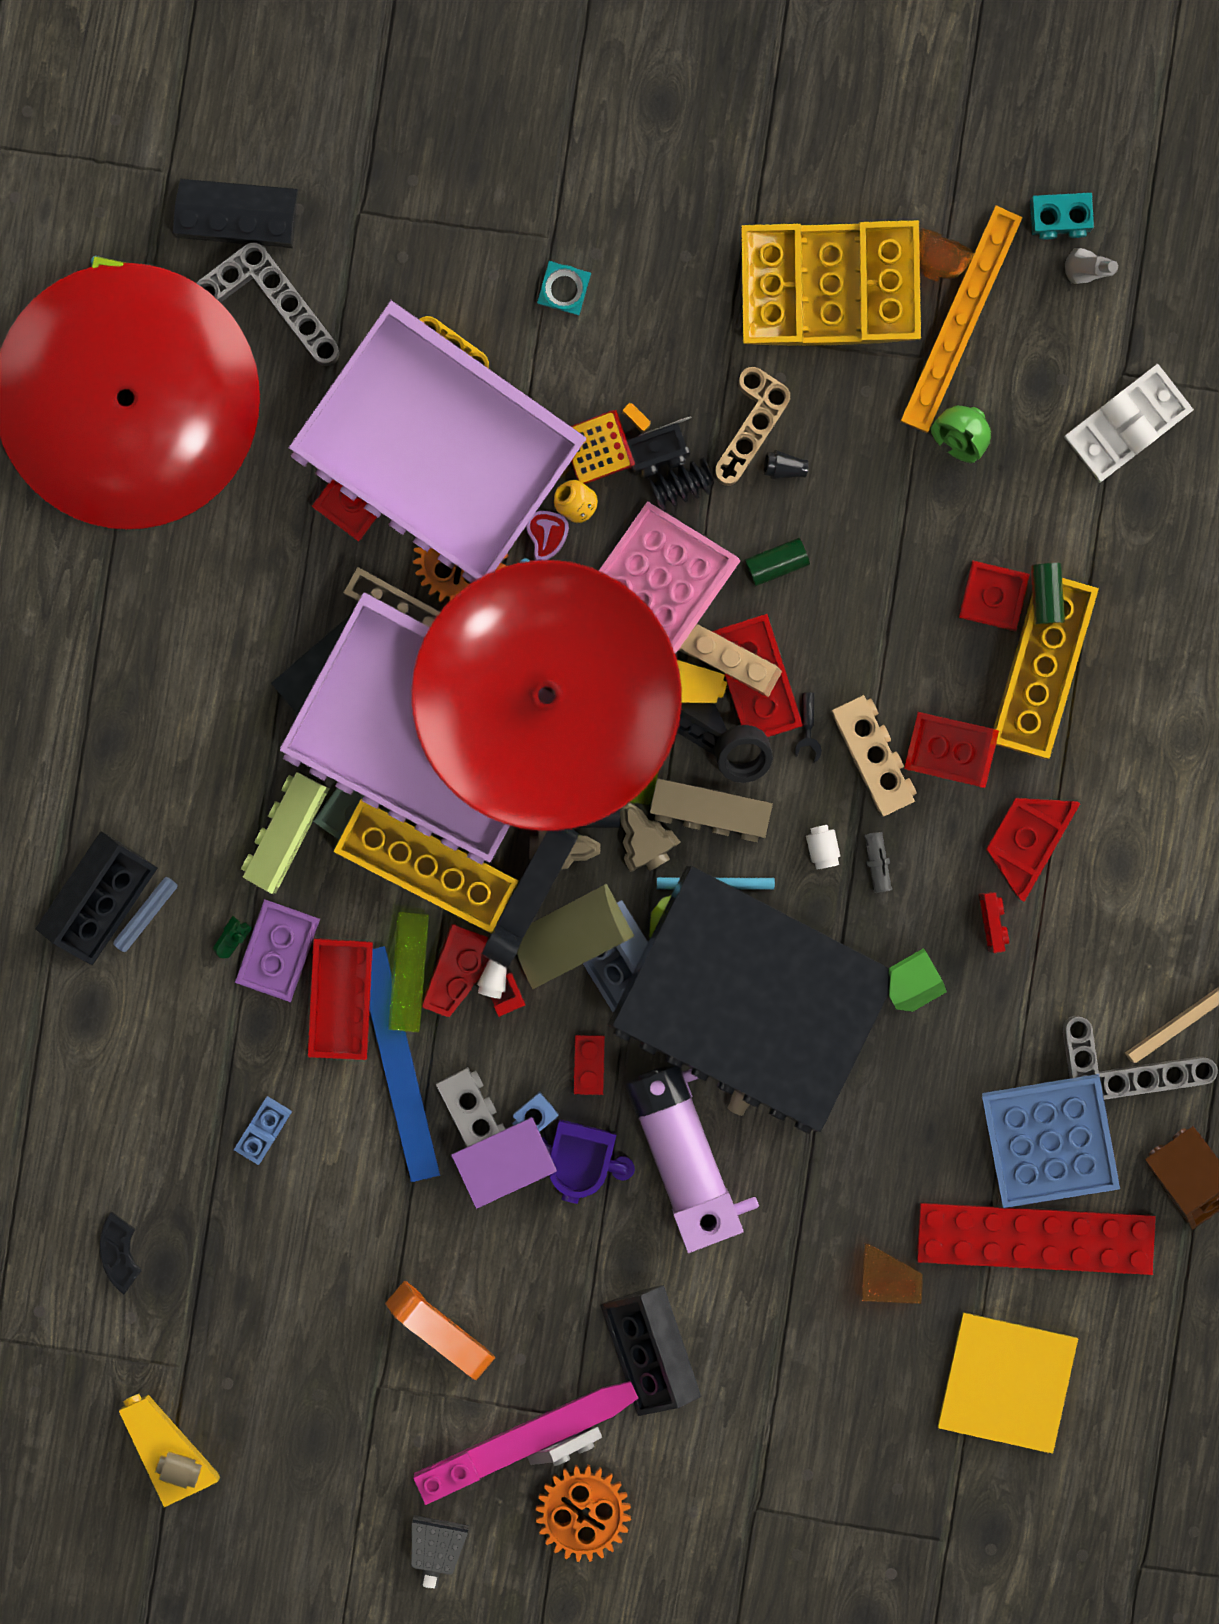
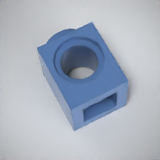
M539 1091L513 1114L516 1120L512 1124L516 1125L526 1120L525 1113L529 1109H538L542 1114V1120L536 1124L540 1132L559 1116V1113Z

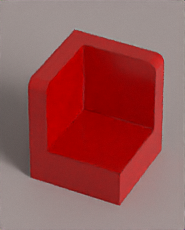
M512 972L506 974V990L502 992L501 999L491 997L498 1017L526 1005Z

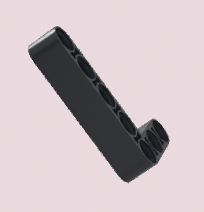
M572 829L548 830L492 934L489 936L481 955L508 969L521 945L525 933L580 835L578 832Z

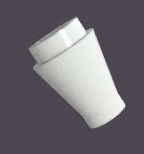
M489 959L477 983L479 986L478 993L501 999L502 992L506 990V968Z

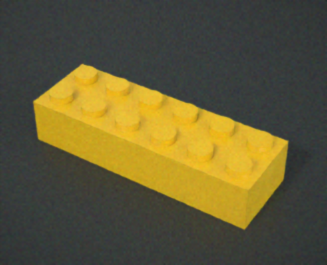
M1062 578L1065 623L1034 625L1032 594L993 728L999 730L997 746L1045 760L1050 759L1099 588Z
M360 799L333 852L492 934L519 880L486 863L481 865L467 857V853L459 849L455 851L440 843V839L432 835L429 837L414 829L415 826L405 821L403 823L389 816L386 811L380 808L376 809Z

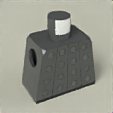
M414 1515L412 1522L411 1565L413 1568L423 1570L421 1586L436 1589L438 1588L440 1573L453 1574L468 1534L469 1525Z

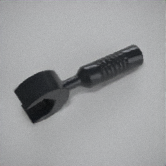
M802 693V724L805 728V739H802L796 745L795 755L796 757L798 756L801 747L811 746L816 752L813 762L815 763L819 760L822 749L818 741L811 738V729L814 726V693Z

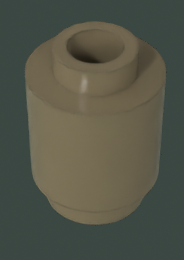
M168 1452L167 1457L161 1455L156 1473L161 1474L159 1479L161 1481L185 1489L187 1486L195 1488L202 1465L196 1464L194 1459Z

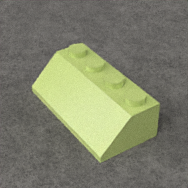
M296 772L294 777L291 775L287 777L281 790L285 792L281 803L275 801L268 815L272 819L267 829L262 827L255 840V844L259 846L254 856L248 854L242 865L241 870L245 871L243 878L272 894L277 893L330 788Z

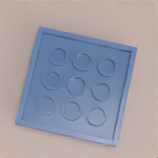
M1099 1074L982 1093L1003 1208L1120 1189Z

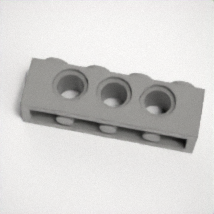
M469 1067L436 1083L467 1147L506 1129L503 1123L497 1125L493 1114L497 1113L490 1097L484 1099L479 1089L484 1085L476 1070L471 1073ZM472 1093L476 1097V1105L471 1109L462 1107L459 1101L462 1094ZM478 1119H484L489 1123L490 1130L485 1135H478L473 1130V1123Z

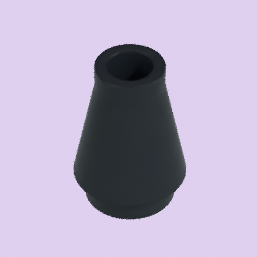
M777 450L766 453L764 475L770 476L771 479L805 478L807 476L808 460H803Z

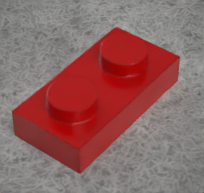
M575 1035L574 1094L603 1095L605 1036Z

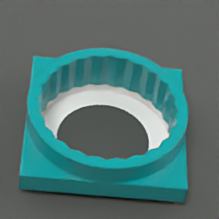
M549 261L537 304L580 316L591 273L572 266ZM560 276H568L577 284V294L569 302H560L551 293L553 281Z

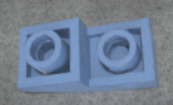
M267 1096L234 1151L259 1165L292 1111Z

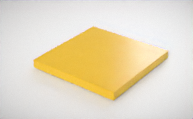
M962 1312L937 1427L1053 1454L1078 1338Z

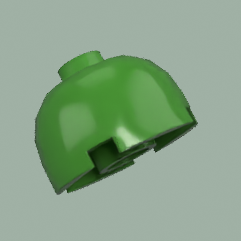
M959 405L950 407L931 426V434L940 446L945 442L952 448L947 453L964 462L974 463L977 459L979 460L990 444L991 430L989 424L985 419L984 413L976 407L970 408Z

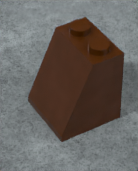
M1194 1126L1188 1130L1183 1128L1172 1137L1173 1140L1164 1147L1163 1145L1155 1147L1149 1152V1157L1145 1159L1148 1168L1192 1230L1219 1212V1159Z

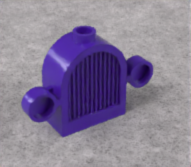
M559 1119L553 1146L549 1145L547 1140L542 1137L557 1169V1172L549 1176L556 1189L562 1193L561 1200L578 1204L579 1198L592 1195L603 1185L607 1172H612L613 1176L618 1180H628L634 1174L635 1167L630 1158L620 1156L615 1160H611L616 1139V1133Z

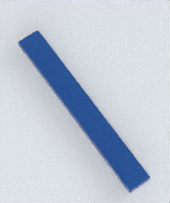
M386 947L375 948L372 952L370 1013L411 1182L440 1176Z

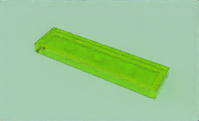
M398 912L388 1030L420 1031L429 915Z

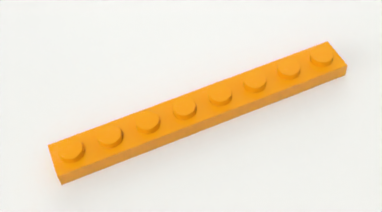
M994 207L900 422L928 433L1023 217L1001 207Z

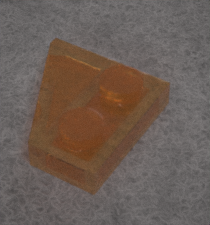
M864 1243L862 1301L921 1304L923 1274L869 1243Z

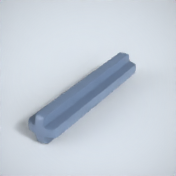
M165 877L114 940L113 944L122 952H126L177 889L178 885L172 879Z

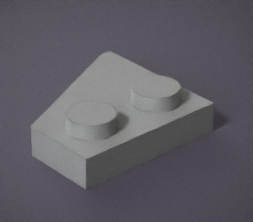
M598 1427L587 1428L544 1450L527 1456L530 1465L553 1462L554 1466L570 1460L569 1454L578 1451V1454L594 1448L593 1442L601 1439L602 1435Z

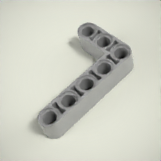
M249 243L197 282L202 288L206 286L213 287L215 289L214 297L221 303L251 279H254L317 363L322 366H331L338 361L340 353L336 342L260 244ZM252 251H258L262 254V260L259 264L251 265L247 263V255ZM228 269H236L239 272L238 279L233 283L223 280L224 272ZM268 275H278L280 283L277 287L270 289L264 285L265 278ZM287 298H295L298 301L297 308L292 312L282 309L283 301ZM312 321L316 324L315 332L311 335H303L300 332L302 323ZM324 344L331 345L334 348L333 355L328 359H322L318 356V349Z
M1072 1016L1063 1024V1037L1070 1079L1099 1074L1104 1100L1206 1085L1216 1079L1218 1073L1217 1066L1212 1060L1205 1057H1192L1099 1071L1091 1023L1083 1017ZM1080 1021L1084 1024L1085 1031L1081 1037L1074 1038L1071 1035L1070 1027L1074 1022ZM1079 1051H1086L1089 1055V1061L1085 1066L1078 1067L1074 1061L1075 1055ZM1205 1062L1209 1066V1073L1205 1078L1201 1079L1197 1077L1195 1070L1198 1064ZM1171 1067H1177L1180 1071V1078L1174 1083H1170L1166 1077V1073ZM1143 1071H1148L1151 1075V1082L1146 1087H1140L1137 1082L1138 1075ZM1115 1075L1120 1076L1122 1079L1121 1088L1118 1091H1111L1108 1087L1109 1079Z

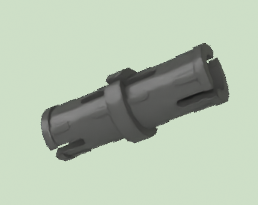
M883 832L865 834L864 838L869 861H866L867 867H870L873 891L874 893L892 890L888 869L890 858L886 857Z

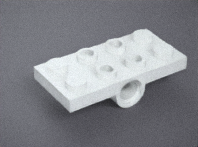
M1156 364L1066 434L1064 438L1099 483H1101L1194 409L1159 364Z

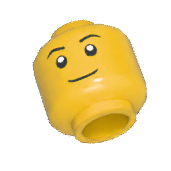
M569 480L561 484L554 495V507L557 512L574 523H582L588 520L594 514L598 503L595 492L578 480Z

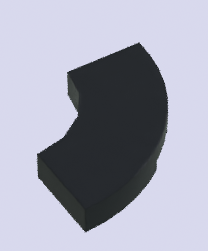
M111 1212L101 1232L100 1253L107 1277L124 1295L142 1269L134 1262L131 1253V1238L135 1228Z

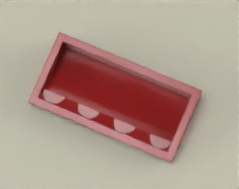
M314 938L308 1057L367 1060L373 942Z

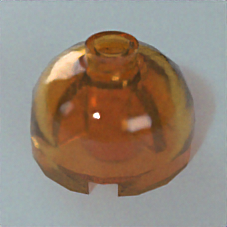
M922 228L919 233L920 267L924 269L922 275L939 282L940 277L952 279L963 273L970 264L974 254L973 251L953 239L951 241L941 237L942 234Z

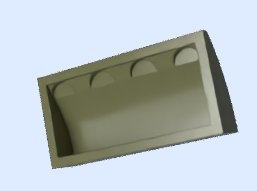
M605 884L531 923L522 939L517 954L532 989H535L634 937V934L608 885Z

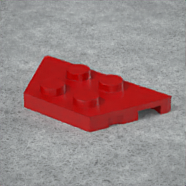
M1015 798L986 850L1019 900L1025 902L1080 806L1079 802Z

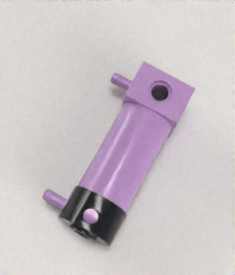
M674 1065L662 1066L637 1076L638 1078L626 1083L625 1087L636 1116L641 1122L663 1180L686 1249L690 1253L743 1233L738 1215L758 1208L759 1204L756 1197L733 1204L730 1194L724 1186L688 1086V1082L699 1079L691 1074L693 1069L683 1072L682 1068ZM706 1214L715 1216L714 1224L710 1227L702 1226L700 1224L702 1216Z

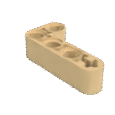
M756 367L746 368L738 380L740 391L757 402V404L717 463L715 478L724 486H731L740 479L790 401L788 388ZM749 374L756 375L760 380L759 387L755 389L747 388L744 384V378ZM778 390L782 392L785 401L780 405L772 404L768 399L771 391ZM757 415H763L768 420V427L758 430L753 426L752 419ZM746 439L752 444V451L749 454L743 455L737 451L736 443L739 440ZM731 453L737 460L745 463L742 466L737 462L733 469V473L736 476H728L726 479L722 476L724 471L721 467L727 468L733 460L732 457H728V454Z

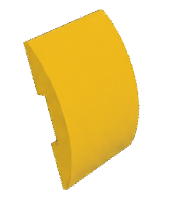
M919 220L833 225H742L743 343L754 345H850L920 340Z

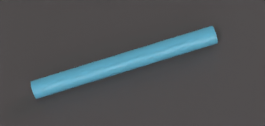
M657 878V889H675L680 878ZM716 878L735 889H775V878Z

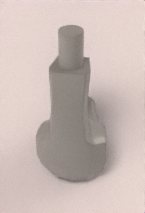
M1074 248L1065 262V274L1071 284L1088 283L1102 277L1113 276L1118 270V263L1116 261L1096 256L1091 251L1082 248Z

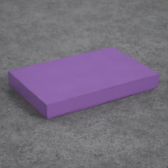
M264 899L235 983L291 1002L320 918Z
M533 1117L452 1154L476 1209L557 1172Z

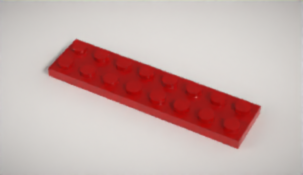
M920 1203L917 1262L1153 1275L1156 1216Z

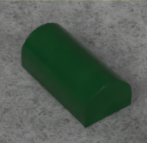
M800 538L745 559L755 587L810 565L808 555Z
M1061 563L1031 565L1034 625L1065 623Z

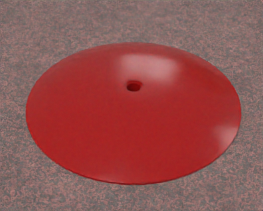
M123 263V266L99 265L97 268L90 267L77 271L58 280L35 297L20 313L3 342L0 351V438L3 447L20 476L32 490L59 511L75 519L92 525L115 529H143L176 521L195 512L219 494L237 473L251 447L256 432L260 406L259 378L251 348L243 331L222 303L197 283L178 273L161 267L138 263ZM120 390H131L134 394V402L130 405L121 404L118 400Z
M537 560L506 566L484 575L460 591L442 609L425 635L418 652L412 681V710L417 735L428 761L443 783L459 799L481 814L503 824L531 830H562L590 824L616 812L637 797L658 773L670 752L677 733L682 705V685L675 651L665 629L649 606L623 583L603 572L584 565L556 560ZM544 687L552 688L556 694L555 700L551 704H543L538 699V693Z

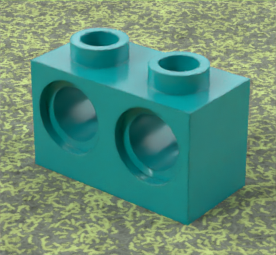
M1092 193L1038 195L1030 199L1032 235H1039L1042 240L1056 239L1057 234L1069 233V238H1082L1087 236L1086 232H1091L1094 228ZM1073 209L1080 210L1084 215V221L1082 223L1073 222L1070 219L1069 212ZM1042 211H1050L1055 217V222L1051 225L1044 224L1040 219V213Z

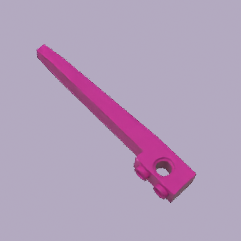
M631 1381L602 1387L415 1472L413 1479L425 1505L479 1481L480 1478L615 1416L637 1400L638 1395Z

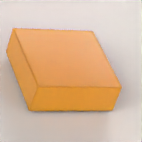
M629 403L622 410V413L642 433L650 427L651 421L632 403Z

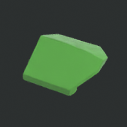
M924 948L889 968V997L897 1010L913 1012L947 992L943 980Z

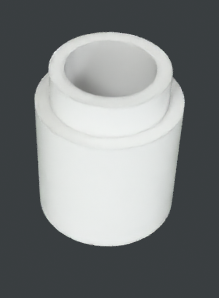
M828 825L810 828L811 834L806 835L811 861L815 863L816 869L839 865L838 857L841 856L835 829L828 830Z

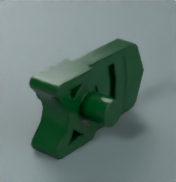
M232 916L224 927V932L213 947L215 954L219 958H229L237 946L244 941L251 930V926L246 922L240 924V921Z

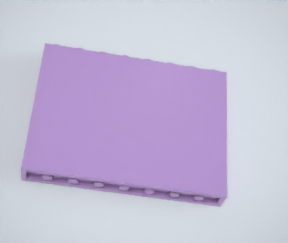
M390 301L294 439L289 449L293 451L290 457L303 466H306L309 462L318 468L315 474L329 484L332 479L341 484L340 492L353 501L357 496L367 503L364 507L366 510L378 518L381 514H384L391 519V522L388 524L402 535L405 531L414 535L416 538L413 542L426 552L430 548L440 554L437 558L439 561L451 569L454 565H457L464 570L462 577L472 583L496 570L587 438L399 305Z
M363 593L280 748V751L285 753L283 759L298 767L301 762L312 767L309 773L324 781L329 776L338 781L335 787L350 795L353 790L364 795L362 801L378 809L380 804L389 808V816L403 823L406 818L417 823L414 829L429 837L434 832L443 837L440 843L455 851L458 846L469 851L467 857L483 865L485 860L491 862L510 825L503 824L474 810L459 799L443 783L423 751L414 724L412 710L413 673L418 652L430 627ZM544 688L538 693V699L543 704H551L556 697L555 694Z

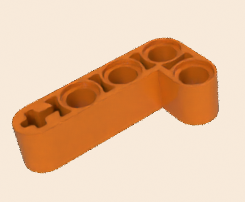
M403 1281L386 1301V1306L396 1319L474 1380H477L495 1359V1356L487 1348L428 1303L424 1296L408 1282Z

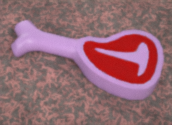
M537 511L526 525L527 533L534 543V561L538 559L549 560L563 547L568 536L569 523L562 515L550 511Z

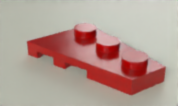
M451 924L420 1007L446 1017L452 1015L481 977L489 961L487 957L481 955L489 937Z

